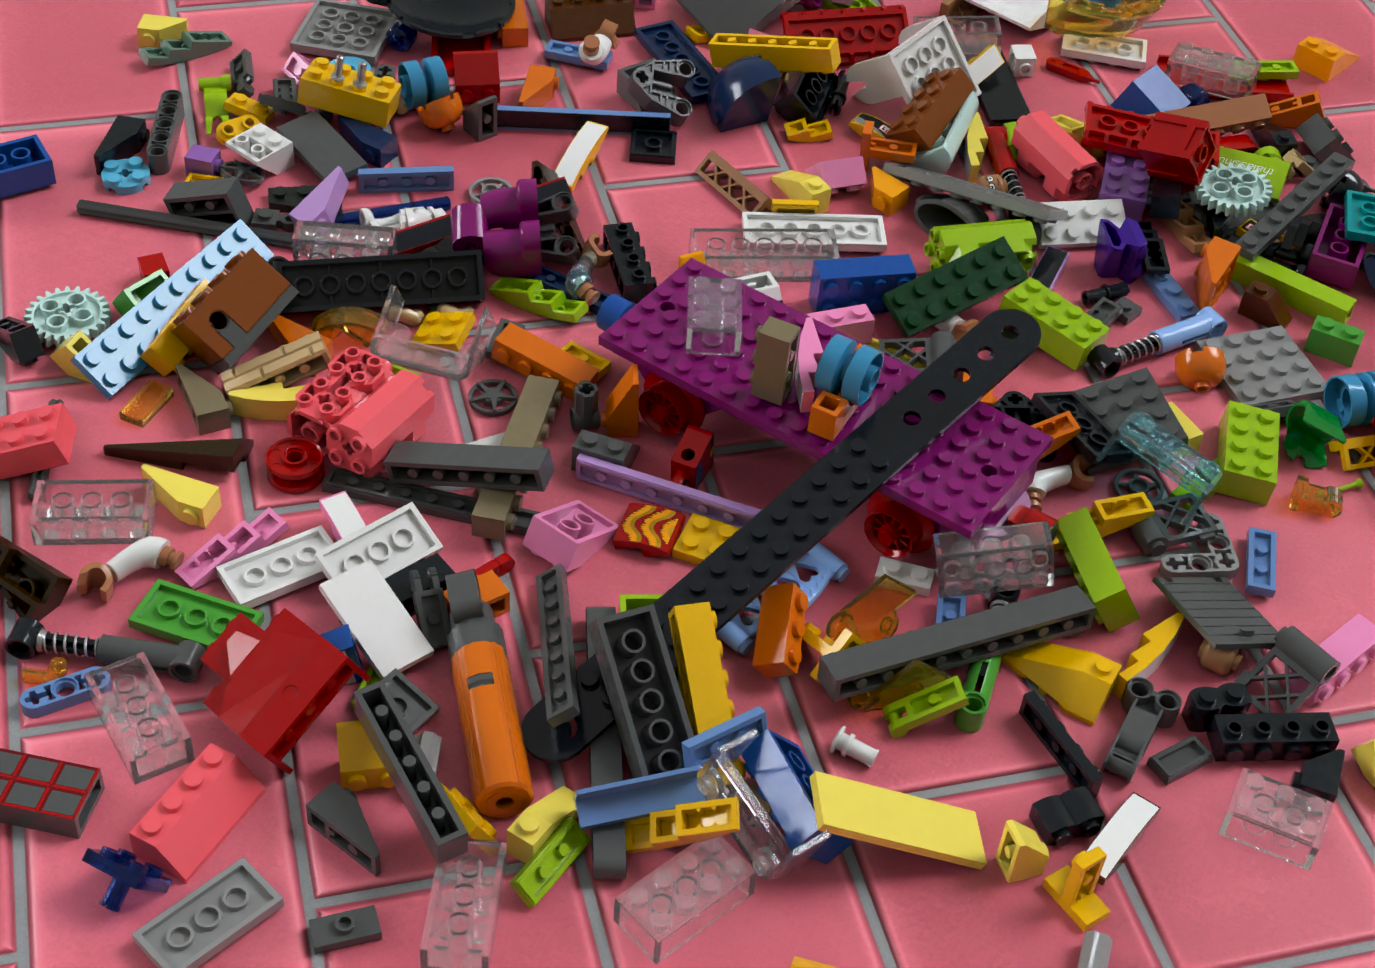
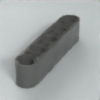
M173 89L163 92L158 105L146 149L150 173L154 175H164L171 170L185 116L182 93L178 90Z

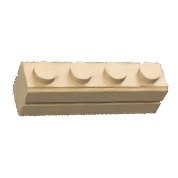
M316 331L266 354L259 355L243 364L234 366L220 373L229 397L228 391L282 382L283 388L328 369V364L332 359L319 331Z

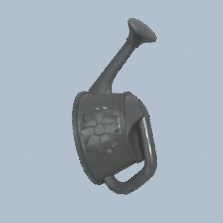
M936 193L921 195L915 202V219L928 235H930V229L936 226L989 222V218L983 209L964 198L959 199L949 194ZM1033 221L1032 225L1037 237V245L1032 246L1036 247L1041 241L1042 230L1040 224Z

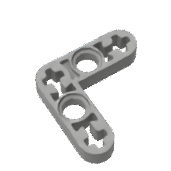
M1208 513L1219 530L1214 540L1201 542L1204 553L1169 554L1164 556L1158 569L1161 577L1165 580L1168 577H1212L1214 580L1218 577H1226L1228 580L1235 577L1239 567V560L1225 525L1219 516ZM1197 523L1196 528L1205 529L1206 526L1202 523ZM1211 543L1220 544L1224 549L1214 548ZM1192 565H1202L1206 570H1197Z

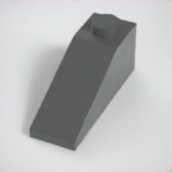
M333 781L306 804L308 824L377 877L381 874L380 853L357 798L350 789H343Z

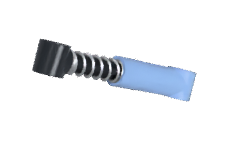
M1208 306L1201 309L1194 317L1154 330L1146 338L1142 337L1140 340L1121 345L1119 348H1108L1105 344H1100L1090 351L1087 356V362L1104 379H1109L1115 376L1127 361L1139 360L1141 356L1145 358L1147 354L1160 355L1194 343L1197 340L1220 337L1226 332L1228 322L1212 307Z

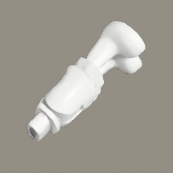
M432 206L427 207V210L424 207L399 209V213L393 216L376 219L370 209L361 208L359 210V221L364 237L368 238L370 245H374L383 241V235L444 216L446 213L442 208L434 209Z

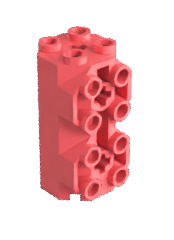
M1044 110L1029 113L1027 116L1023 115L1016 121V127L1014 128L1011 143L1019 150L1016 162L1025 171L1029 172L1032 177L1039 178L1044 175L1043 188L1053 198H1056L1057 202L1078 201L1087 198L1091 194L1089 189L1092 186L1097 188L1101 184L1105 169Z
M358 347L346 348L344 352H340L328 364L327 378H315L313 382L307 383L295 395L296 408L287 416L288 433L292 437L297 435V437L309 438L317 442L323 449L325 456L329 453L326 443V430L388 377L393 375L392 364L387 359L364 349H359Z
M404 369L398 371L395 375L393 374L326 430L328 457L331 462L356 474H362L366 478L374 477L378 472H383L386 469L384 460L395 441L416 442L425 433V420L434 412V393L431 389L426 391L423 386L425 383L423 378Z

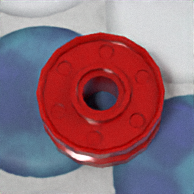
M299 436L287 437L276 441L266 452L268 481L272 487L281 492L294 494L310 491L321 484L325 477L323 449L317 442L309 438Z

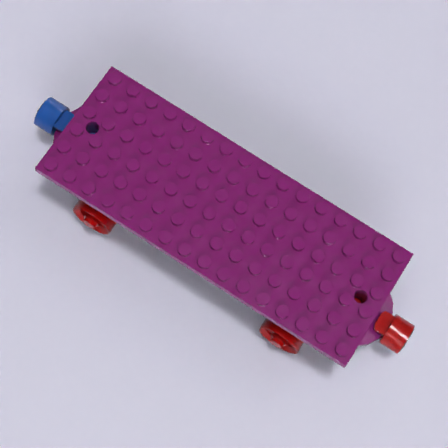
M691 258L637 304L618 294H611L602 303L596 318L597 327L604 331L599 336L598 344L626 360L638 364V370L645 379L643 385L644 392L639 397L640 414L650 428L665 436H674L679 431L685 432L689 424L699 428L703 424L706 414L723 410L819 461L921 373V371L884 354L880 378L870 397L864 405L858 406L835 439L830 441L807 431L810 412H800L796 394L795 373L792 391L781 406L751 395L752 383L749 382V378L755 365L752 362V355L757 347V341L754 340V336L758 326H763L769 316L801 327V336L805 320L810 316ZM812 318L823 352L829 341L836 334L855 340L857 345L859 343L866 345ZM817 389L814 393L813 403L821 394V390ZM933 393L929 395L928 399L933 403H942L945 397L940 393ZM978 401L869 498L870 500L867 504L868 516L864 521V532L868 541L875 549L886 556L903 558L910 553H921L929 549L936 536L955 532L978 545L980 543L996 545L1012 541L1018 548L1038 558L1042 557L1055 539L1059 528V521L1035 508L1031 509V501L1026 489L1032 484L1038 460L1051 447L1053 437L992 406ZM907 415L903 418V421L907 425H917L920 419L915 415Z

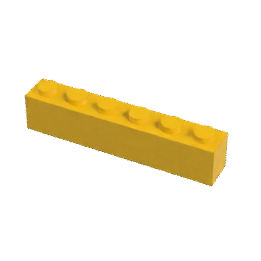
M716 33L708 43L713 67L724 68L737 59L751 55H760L761 59L764 61L769 60L777 70L782 72L801 71L802 73L821 72L823 74L834 73L841 63L838 38Z
M710 602L677 605L668 613L684 704L694 736L734 717V704L731 699H728L726 690L729 685L728 674L725 669H722L720 659L723 657V647L721 641L717 640L715 633L717 616L715 611H711ZM738 752L704 767L708 784L703 786L704 792L736 788L744 782L743 778L746 777V770L743 765L745 763L743 759L739 758Z

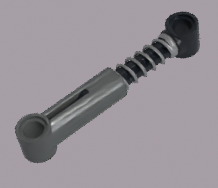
M29 617L17 619L5 643L6 651L19 659H30L35 653L46 652L49 654L52 651L56 655H61L64 652L68 657L75 654L77 658H81L85 655L89 660L96 657L98 664L170 674L174 679L184 683H190L197 679L203 664L200 658L206 651L201 644L191 640H183L176 645L105 634L101 638L97 637L95 640L90 639L88 635L85 638H80L79 634H76L75 637L69 636L68 632L65 635H59L58 631L52 634L39 621Z

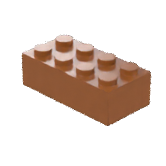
M961 67L947 68L944 71L932 72L924 79V84L914 92L913 99L903 107L902 114L890 125L891 129L885 136L891 140L918 143L917 152L931 149L975 88Z

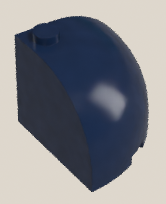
M751 55L731 62L719 72L710 86L707 95V107L713 124H716L720 132L768 120L782 78L777 68L769 60L764 61L761 59L760 55Z

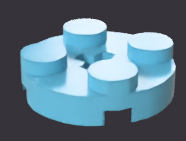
M133 156L129 159L107 160L101 172L104 188L108 191L109 188L113 189L115 194L119 195L138 193L143 190V185L146 183L149 185L151 182L150 169L143 163V159L138 156Z

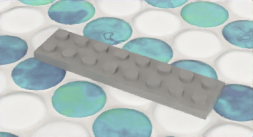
M884 163V172L889 173L900 181H903V179L909 180L911 185L923 187V185L930 186L929 190L943 193V191L950 192L952 197L959 199L964 197L970 198L972 203L984 205V203L990 204L992 209L999 211L1010 210L1012 215L1024 218L1026 216L1033 217V221L1047 224L1049 222L1056 224L1057 220H1066L1068 211L911 164Z

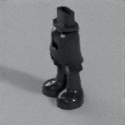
M1230 235L1229 242L1235 243L1240 237ZM1274 241L1259 255L1304 275L1314 244L1306 243L1300 250H1288L1281 247L1282 242L1275 243ZM1275 256L1293 262L1296 265H1291L1288 263L1278 261L1276 259H1273V257Z

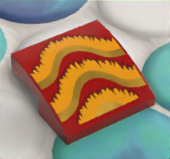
M629 503L612 542L615 549L640 548L644 557L669 556L686 517L678 511L657 505Z

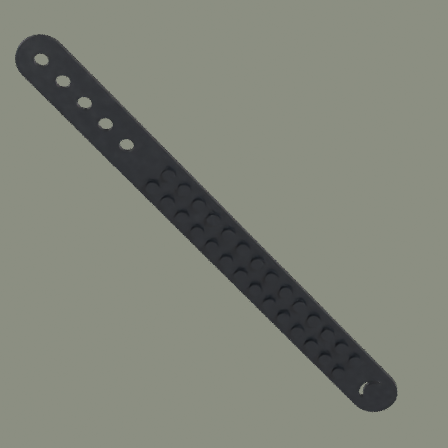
M1001 309L990 313L653 604L673 669L675 670L678 666L668 613L674 606L710 602L711 611H715L717 616V628L715 629V633H717L1034 353L1041 340V328L1038 322L1031 315L1016 309ZM1011 329L1018 333V337L1007 339L1001 333L1004 330ZM987 350L994 354V358L982 360L977 354L980 351ZM956 372H966L970 378L967 381L960 382L955 380L953 375ZM933 393H940L945 397V400L942 403H933L928 397ZM907 415H915L920 419V422L917 425H907L904 423L903 418ZM596 654L576 670L580 714L573 718L577 725V732L574 737H571L570 722H564L555 728L549 724L546 719L545 697L532 707L524 717L521 725L526 750L534 758L546 763L569 761L578 756L616 722Z

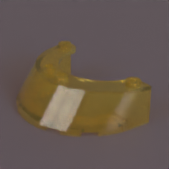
M1049 0L1044 27L1052 30V33L1059 35L1122 38L1123 35L1134 33L1165 5L1166 0H1122L1121 4H1116V8H1104L1103 3L1088 0Z

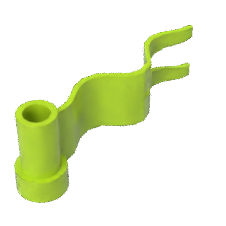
M224 74L221 77L198 78L199 92H204L207 135L212 134V123L216 117L222 119V122L229 120V111L224 110V101L227 100V93L232 92L230 74Z

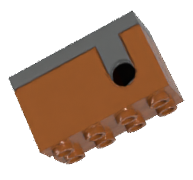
M253 248L246 253L241 250L236 256H233L224 266L226 269H223L207 284L210 289L207 287L191 301L190 304L193 308L189 306L173 321L176 326L171 330V333L218 375L231 368L299 293L292 284L290 285Z

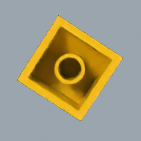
M360 721L336 723L341 787L343 789L348 788L351 791L395 787Z

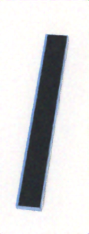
M497 105V129L579 132L587 121L609 126L607 134L632 135V128L670 131L671 113Z

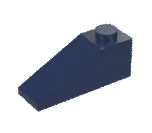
M338 115L340 135L367 163L383 168L398 156L397 136L360 120Z

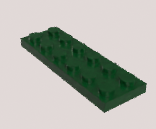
M1003 236L884 293L881 298L903 336L911 338L1022 283L1029 277Z

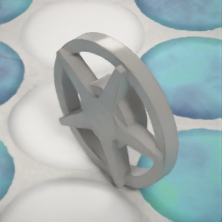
M497 177L482 178L470 185L469 197L472 202L480 203V195L494 189L512 187V185L508 181ZM479 186L481 192L473 194L474 189Z

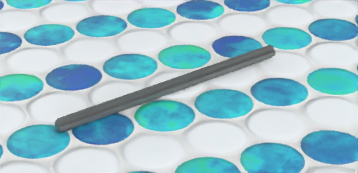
M82 199L79 200L76 206L79 214L213 236H220L233 225L231 223ZM249 227L264 244L330 255L334 254L336 250V241Z

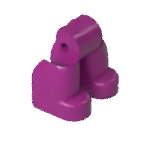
M536 178L520 179L516 182V187L487 191L480 195V203H462L451 210V236L454 251L481 249V253L484 254L485 268L497 276L520 277L539 276L542 274ZM495 228H503L502 230H491Z

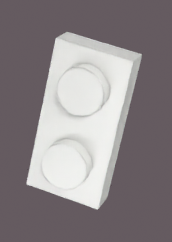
M881 556L874 583L929 597L935 569Z

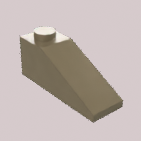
M182 364L175 365L178 385L199 435L231 428L230 417L234 416L231 401H226L221 390Z

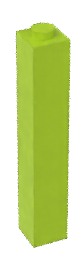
M1239 255L1231 278L1232 281L1246 287L1255 279L1265 282L1278 290L1285 305L1315 319L1317 315L1346 324L1357 302L1355 298L1261 256H1258L1252 262Z

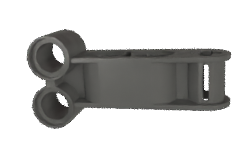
M1142 677L1132 678L1127 684L1121 705L1128 714L1101 768L1103 772L1106 769L1127 779L1129 784L1157 727H1172L1182 705V699L1178 693L1169 689L1156 692L1152 683Z

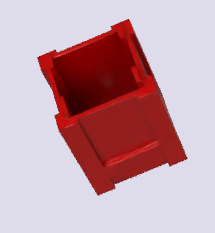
M1157 111L1148 124L1151 127L1144 140L1140 139L1137 145L1138 151L1143 156L1146 164L1145 168L1147 169L1148 176L1199 186L1212 157L1215 156L1218 150L1210 131L1209 121Z

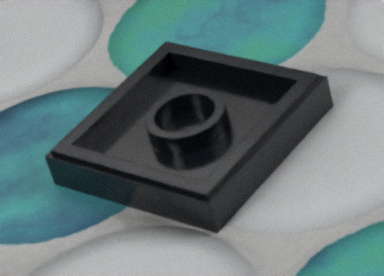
M632 128L629 161L675 165L677 132Z

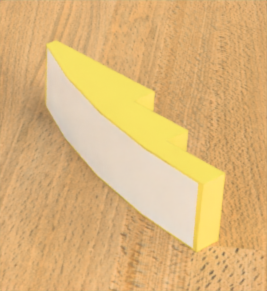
M976 112L969 126L963 155L966 180L975 184L988 141L979 112Z

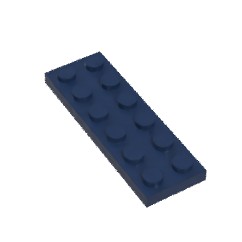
M671 20L635 28L634 36L652 58L656 60L686 59L694 64L696 71L685 87L677 88L691 104L707 101L710 86L719 73L675 22Z

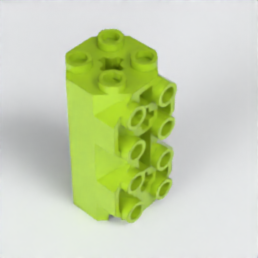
M1026 219L933 227L930 229L929 242L924 244L925 255L930 260V271L1004 236L1028 275L1027 271L1032 269L1037 258V251L1032 252V245H1037V237L1032 222L1026 221Z

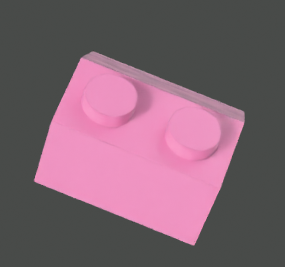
M863 156L818 162L805 169V173L819 176L832 189L831 195L838 194V190L846 189L847 193L859 191L860 186L867 184Z

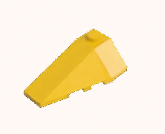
M1046 642L1003 653L1002 662L1019 676L1029 678L1035 683L1042 695L1046 696L1048 694L1059 703L1058 708L1065 714L1091 726L1096 722L1113 692L1118 674L1122 668L1121 664L1097 653Z

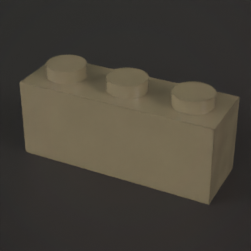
M769 316L763 326H758L754 336V340L757 341V347L752 355V362L755 365L749 378V382L752 383L751 395L780 406L783 404L793 387L801 327Z

